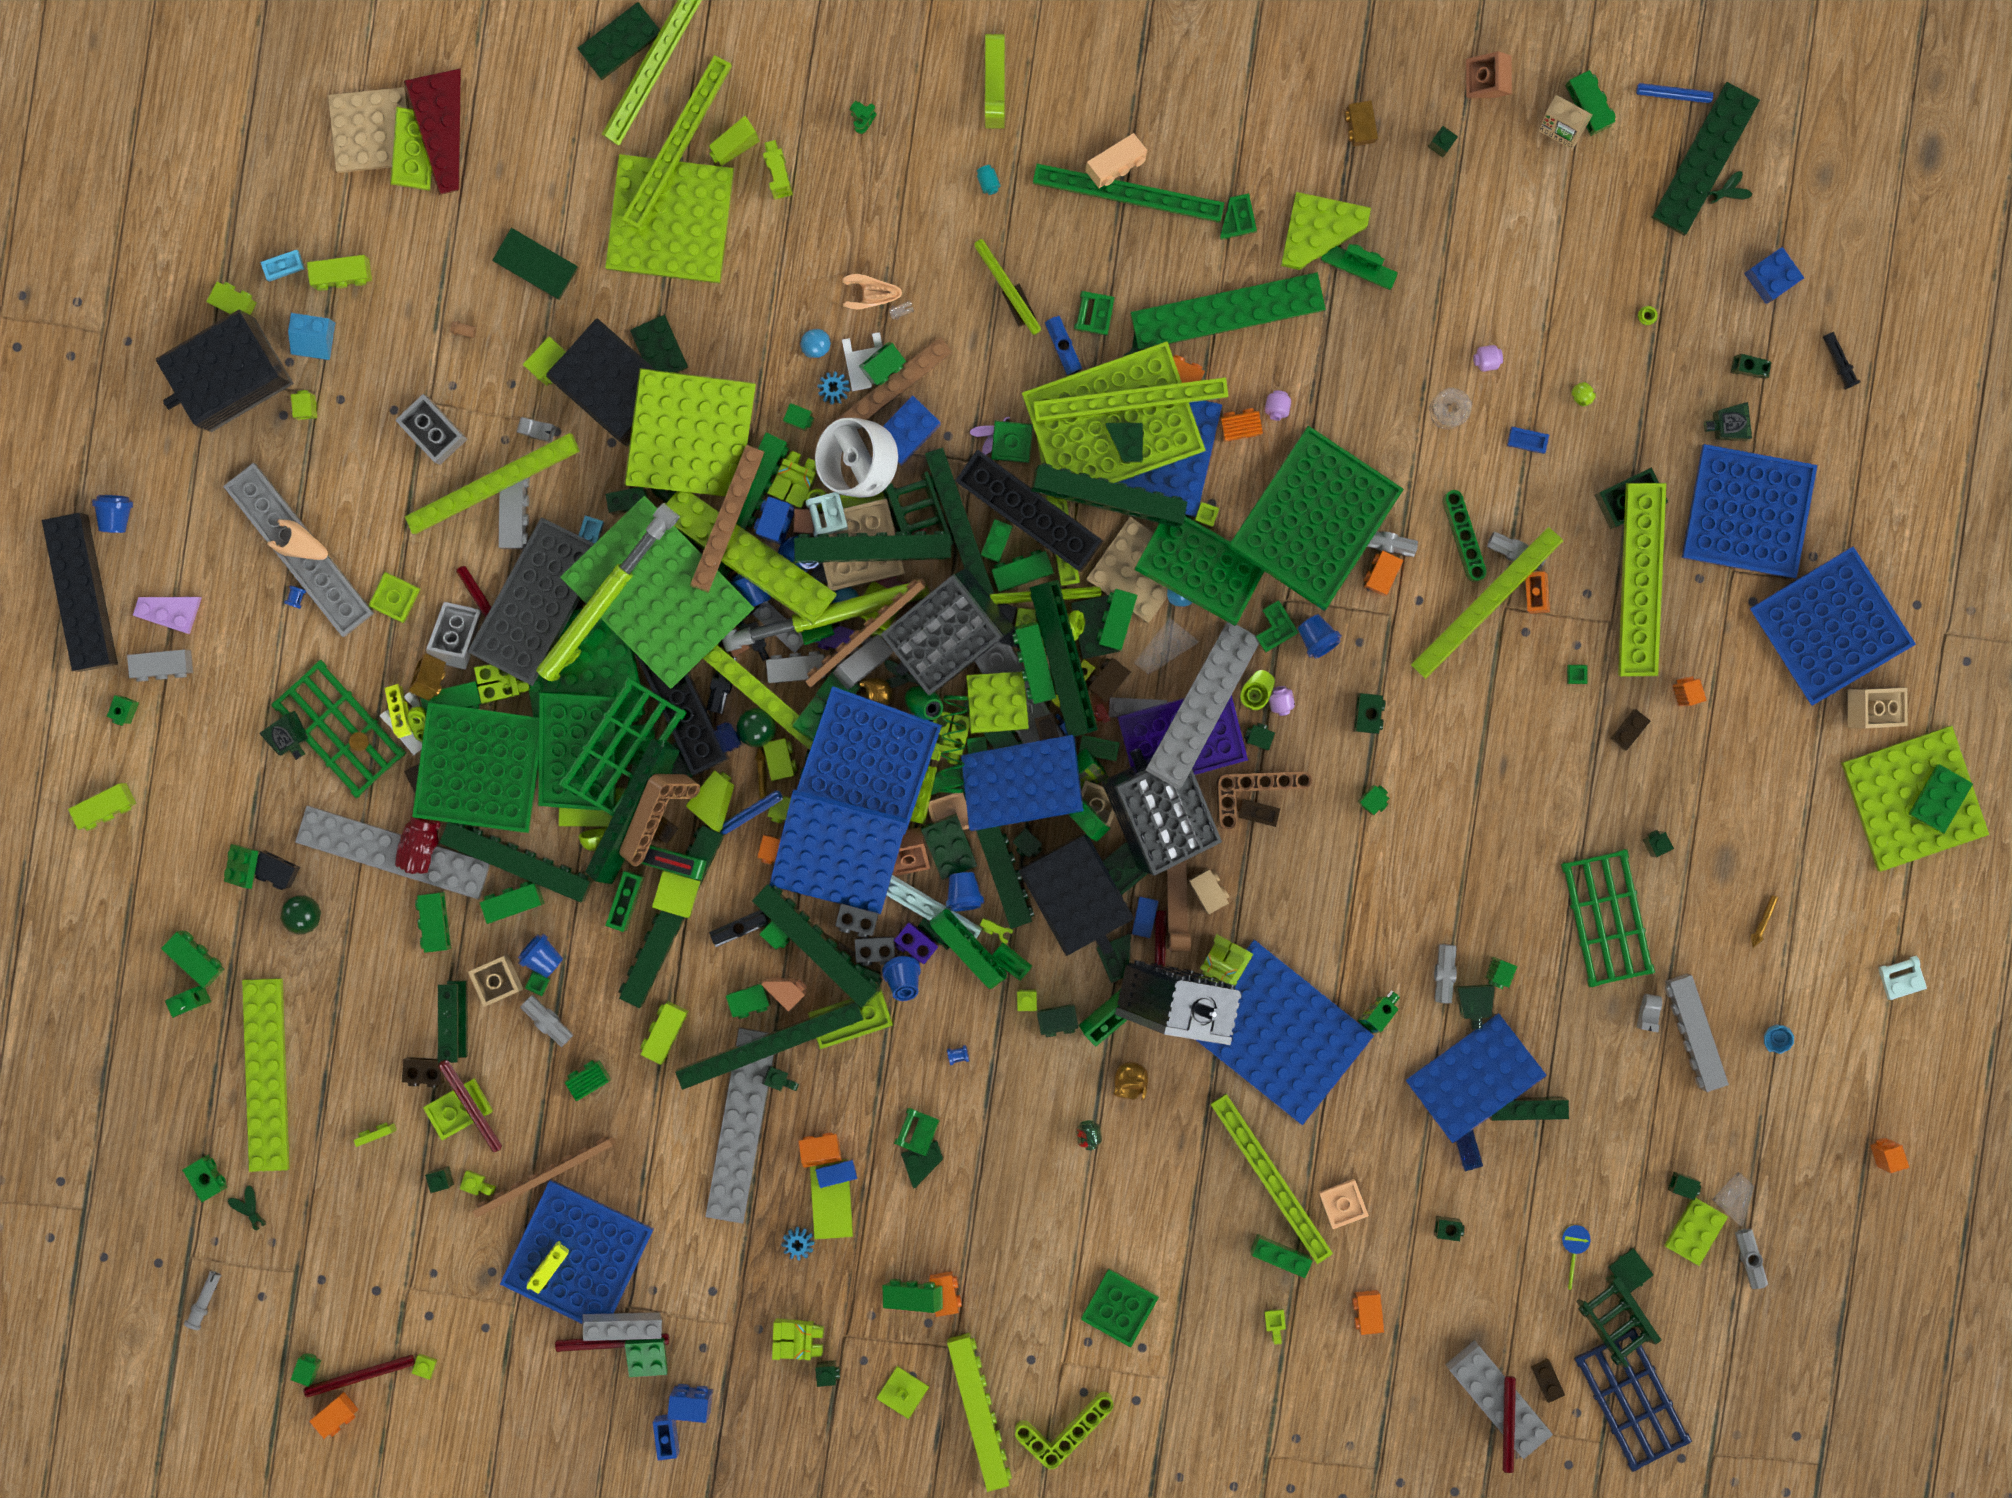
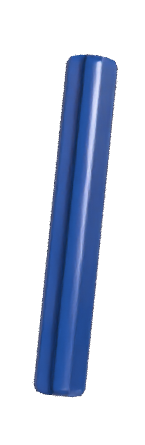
M1639 83L1636 88V94L1703 103H1711L1713 100V92L1644 83Z
M772 792L725 821L720 833L726 835L783 799L781 792Z

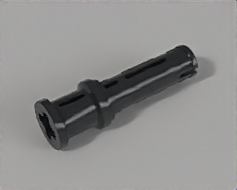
M1831 332L1822 337L1838 369L1837 375H1840L1845 385L1843 387L1844 390L1861 383L1853 371L1854 366L1848 363L1835 333Z

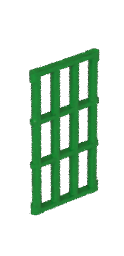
M319 660L282 696L276 699L271 706L276 712L279 711L300 734L299 737L310 745L326 763V767L331 768L351 790L350 793L357 799L389 768L405 756L406 752L378 725V721L373 719L352 696L351 691H347L326 668L327 665L322 660ZM317 670L342 695L335 704L310 678ZM303 683L328 708L320 717L296 691ZM289 695L314 721L306 730L282 704ZM345 701L368 724L361 732L366 734L369 730L373 729L396 755L387 763L369 743L365 750L382 768L374 776L349 750L351 748L349 743L345 745L324 722L332 713L351 735L359 732L338 709ZM317 726L340 750L332 758L309 734ZM343 754L368 781L360 789L335 763Z
M629 676L624 681L623 688L608 711L604 712V717L587 743L582 746V751L573 765L558 783L611 816L614 815L624 793L613 810L603 805V802L622 773L632 779L634 774L625 768L643 741L650 744L651 739L646 736L664 708L668 706L676 711V713L658 740L667 741L680 719L682 720L687 713ZM634 685L642 690L643 693L624 722H621L613 716ZM649 696L660 702L639 733L631 728L630 725ZM612 721L620 726V728L601 755L592 748L608 723ZM626 731L635 735L636 739L618 765L609 760ZM590 753L599 760L578 790L569 783ZM608 764L616 770L595 800L586 793L604 765Z
M1628 849L1561 864L1572 905L1570 907L1573 909L1580 939L1579 946L1582 948L1587 970L1588 987L1591 988L1655 973L1645 936L1646 929L1643 927L1636 896L1638 893L1634 887L1629 865ZM1620 856L1628 891L1616 894L1608 859ZM1601 860L1609 894V896L1603 898L1597 897L1590 862ZM1582 864L1590 900L1579 903L1571 867ZM1629 896L1636 929L1625 932L1618 899ZM1606 901L1611 903L1617 934L1608 936L1605 933L1599 903ZM1588 905L1592 906L1599 937L1587 940L1580 907ZM1634 934L1638 936L1645 970L1637 972L1633 970L1626 936ZM1619 938L1626 974L1615 976L1607 941ZM1600 942L1608 977L1602 980H1596L1589 949L1590 944Z

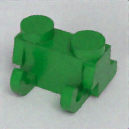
M855 101L849 109L851 116L856 120L853 122L855 131L858 134H864L877 116V113L874 111L875 105L870 103L868 106H864L862 103Z

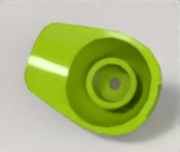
M1256 671L1241 690L1240 698L1243 705L1251 710L1263 708L1270 699L1275 684L1274 677L1267 671Z
M607 827L591 829L580 833L579 840L581 845L588 851H596Z

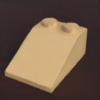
M1907 688L1848 689V728L1908 726Z

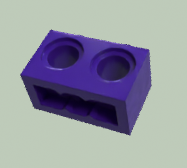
M911 922L907 923L894 940L896 942L895 946L899 950L909 952L911 958L916 959L919 964L920 962L925 964L939 947L936 942L930 940L926 934ZM906 933L911 934L913 942L905 943L902 939L903 935ZM921 945L928 948V953L924 956L920 955L917 951V948Z

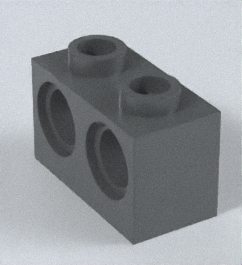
M841 903L835 926L839 927V931L850 933V930L858 932V936L868 938L869 935L873 936L879 913ZM846 913L851 914L853 917V921L850 924L844 923L842 919ZM864 918L871 921V927L868 929L861 926V920Z
M894 936L856 938V963L861 962V966L872 965V962L880 961V965H885L888 961L895 958ZM888 946L890 954L883 956L880 953V947ZM861 948H870L871 955L864 957L860 952Z

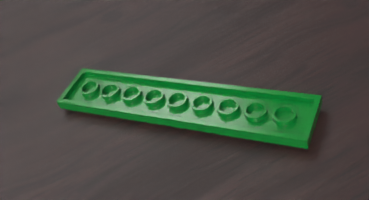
M1318 272L1133 311L1130 315L1138 351L1167 341L1168 344L1323 312L1326 308Z

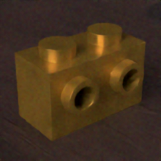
M1372 100L1349 104L1346 111H1344L1345 122L1349 123L1350 129L1347 130L1349 142L1352 141L1353 147L1376 143L1378 134Z
M424 653L416 663L408 691L428 701L434 695L437 696L442 688L440 682L446 674L444 670L446 662Z

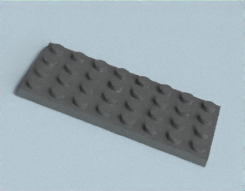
M541 517L472 642L468 653L533 686L539 675L536 669L558 641L580 600V597L560 577L594 543Z

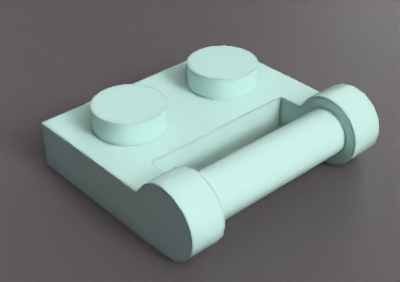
M833 492L806 500V506L810 510L815 530L813 531L814 537H817V534H833L848 529L839 493ZM822 504L827 524L825 528L821 526L817 505Z
M1917 956L1910 957V960L1888 967L1885 965L1879 967V973L1888 1000L1927 989L1920 968V960ZM1912 967V972L1889 978L1891 973Z

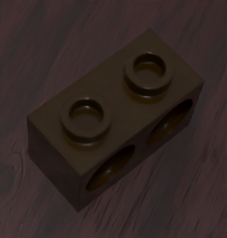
M417 1057L403 1059L402 1082L408 1083V1086L427 1084V1087L436 1088L445 1082V1077L438 1067V1059ZM412 1067L418 1070L417 1077L411 1074ZM430 1069L437 1071L436 1078L431 1077Z

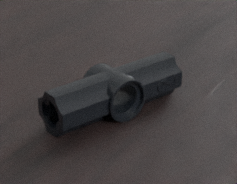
M717 670L711 681V694L706 710L723 714L727 696L730 694L733 684Z
M758 910L709 933L715 947H718L764 927L769 922L766 914L762 910ZM736 923H741L744 926L743 933L735 931L734 926Z

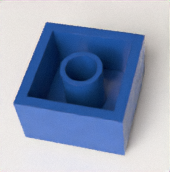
M1783 247L1744 273L1765 304L1773 301L1804 279V276Z
M678 1384V1386L673 1388L669 1397L667 1419L706 1423L711 1413L713 1389H708L707 1386L692 1388L687 1384Z

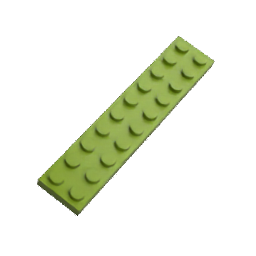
M1626 483L1618 676H1658L1666 483Z
M677 491L666 503L670 509L680 516L674 526L688 539L705 549L719 512L694 494ZM737 524L735 525L721 562L813 625L834 600L836 593Z
M283 978L242 980L249 1172L285 1171L290 1168Z

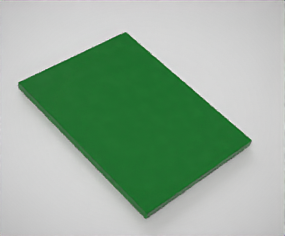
M1307 426L1228 547L1325 611L1404 489L1310 426Z

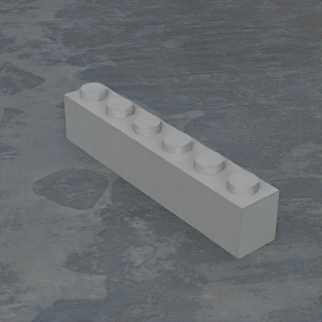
M1684 974L1666 980L1667 986H1665L1667 996L1671 997L1673 1003L1671 1009L1673 1014L1677 1015L1679 1021L1677 1027L1684 1036L1685 1041H1683V1045L1690 1054L1691 1059H1689V1063L1696 1072L1697 1077L1695 1081L1698 1088L1709 1092L1729 1085L1693 976Z

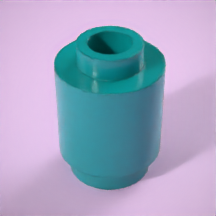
M985 165L976 170V177L983 193H988V195L997 193L1001 184L994 168L991 165Z

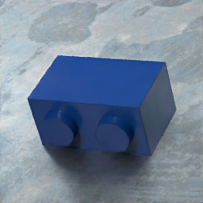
M668 1414L656 1416L653 1421L658 1461L677 1458L680 1452L676 1420L667 1419Z

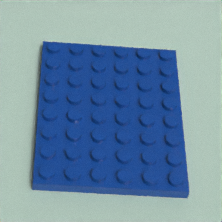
M1253 940L1246 948L1247 951L1253 953V956L1235 986V989L1241 993V999L1238 1001L1240 1004L1239 1009L1237 1008L1236 1010L1238 1014L1237 1018L1234 1019L1233 1035H1230L1232 1037L1231 1045L1201 1040L1196 1041L1303 1125L1374 1035L1257 941Z

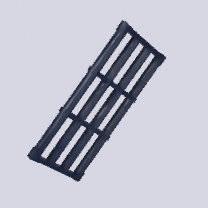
M1631 1328L1614 1341L1619 1351L1622 1350L1619 1344L1620 1341L1629 1337L1632 1342L1639 1337L1635 1328ZM1604 1343L1574 1358L1594 1394V1399L1597 1400L1611 1427L1610 1431L1615 1435L1628 1461L1627 1464L1631 1472L1692 1442L1691 1437L1686 1433L1672 1406V1400H1669L1655 1372L1654 1365L1651 1364L1642 1345L1635 1350L1645 1369L1635 1374L1627 1357H1625L1629 1366L1623 1368L1628 1378L1617 1382L1602 1352L1607 1349ZM1593 1355L1597 1357L1611 1385L1600 1391L1585 1359ZM1649 1375L1662 1401L1661 1404L1653 1408L1638 1379ZM1630 1383L1645 1412L1637 1416L1634 1415L1621 1390L1622 1387ZM1612 1392L1615 1393L1628 1418V1421L1620 1425L1617 1424L1604 1399V1396ZM1663 1409H1666L1681 1438L1680 1441L1672 1445L1655 1414ZM1646 1418H1649L1664 1447V1449L1653 1453L1638 1423ZM1632 1426L1647 1456L1639 1462H1636L1621 1432Z

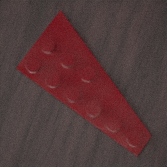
M461 68L404 81L439 195L459 190Z

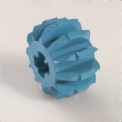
M828 372L826 373L827 380L823 377L820 378L824 384L817 385L819 389H823L818 394L819 396H824V402H827L830 398L831 405H834L835 399L841 404V396L844 399L848 398L844 392H850V388L845 387L849 384V381H843L845 378L843 374L837 378V372L833 373V377ZM832 384L833 386L837 384L838 390L836 392L834 390L831 392L830 386Z
M796 1227L795 1233L792 1229H789V1235L783 1236L785 1242H782V1247H788L784 1250V1254L791 1252L790 1259L797 1255V1260L799 1261L801 1254L804 1258H807V1252H813V1248L810 1246L814 1245L815 1241L809 1240L813 1236L812 1233L805 1235L806 1228L803 1229L802 1233L799 1227ZM796 1240H799V1243L803 1244H801L800 1247H797V1244L794 1243L796 1242Z

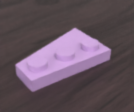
M139 597L133 616L190 634L202 598Z

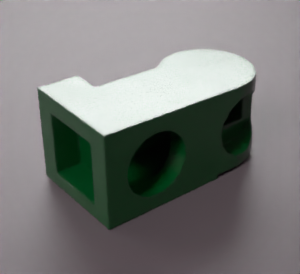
M1739 354L1733 358L1731 373L1767 379L1770 375L1772 362L1746 354Z

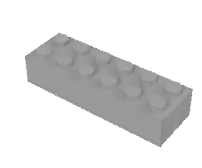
M1474 1340L1445 1365L1503 1434L1505 1376ZM1516 1390L1514 1449L1525 1459L1553 1434Z

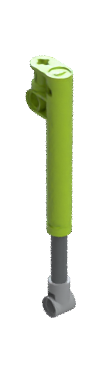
M663 503L653 514L654 519L646 528L647 532L623 563L615 566L613 572L608 575L538 666L536 671L548 681L558 680L561 677L559 673L562 669L577 659L581 653L578 646L632 578L633 574L631 572L654 542L657 539L660 540L665 531L671 529L676 524L680 516Z
M927 583L925 588L905 605L916 600H922L928 596L929 589ZM908 584L832 603L813 625L795 613L792 614V618L760 627H747L740 631H737V629L731 630L722 639L725 652L740 649L742 645L754 644L756 640L796 630L799 633L877 612L885 604L887 606L892 604V598L899 592L903 594L908 590L906 587Z

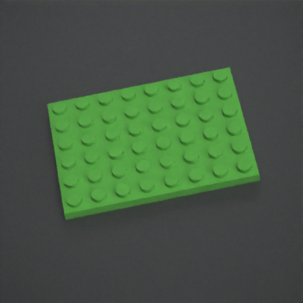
M646 496L641 498L560 578L587 604L608 575L613 572L615 566L623 563L647 532L646 528L654 519L653 514L658 508ZM675 526L669 530L667 529L661 539H657L631 572L633 574L632 578L601 617L670 689L754 609L719 571L716 573L709 593L690 586L702 554Z

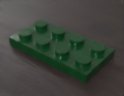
M637 2L577 49L599 78L603 80L652 43L658 36L660 29L640 3Z

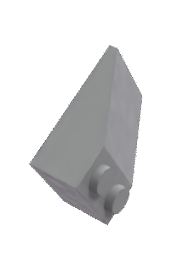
M444 602L426 649L427 654L446 662L445 665L466 670L471 657L468 650L476 637L481 610Z

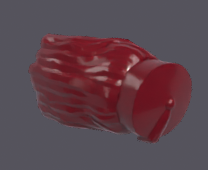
M412 812L410 821L405 825L397 846L395 866L400 867L402 870L404 869L406 873L424 874L428 872L431 855L439 842L437 829H440L441 822L412 817Z

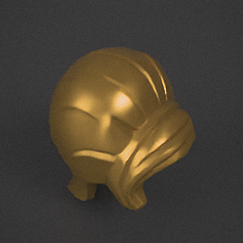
M878 677L863 678L857 683L860 689L856 695L886 706L890 704L892 689L884 679Z
M1137 1062L1123 1063L1115 1073V1090L1113 1094L1116 1097L1132 1100L1137 1099L1142 1094L1141 1100H1144L1149 1081L1148 1071Z

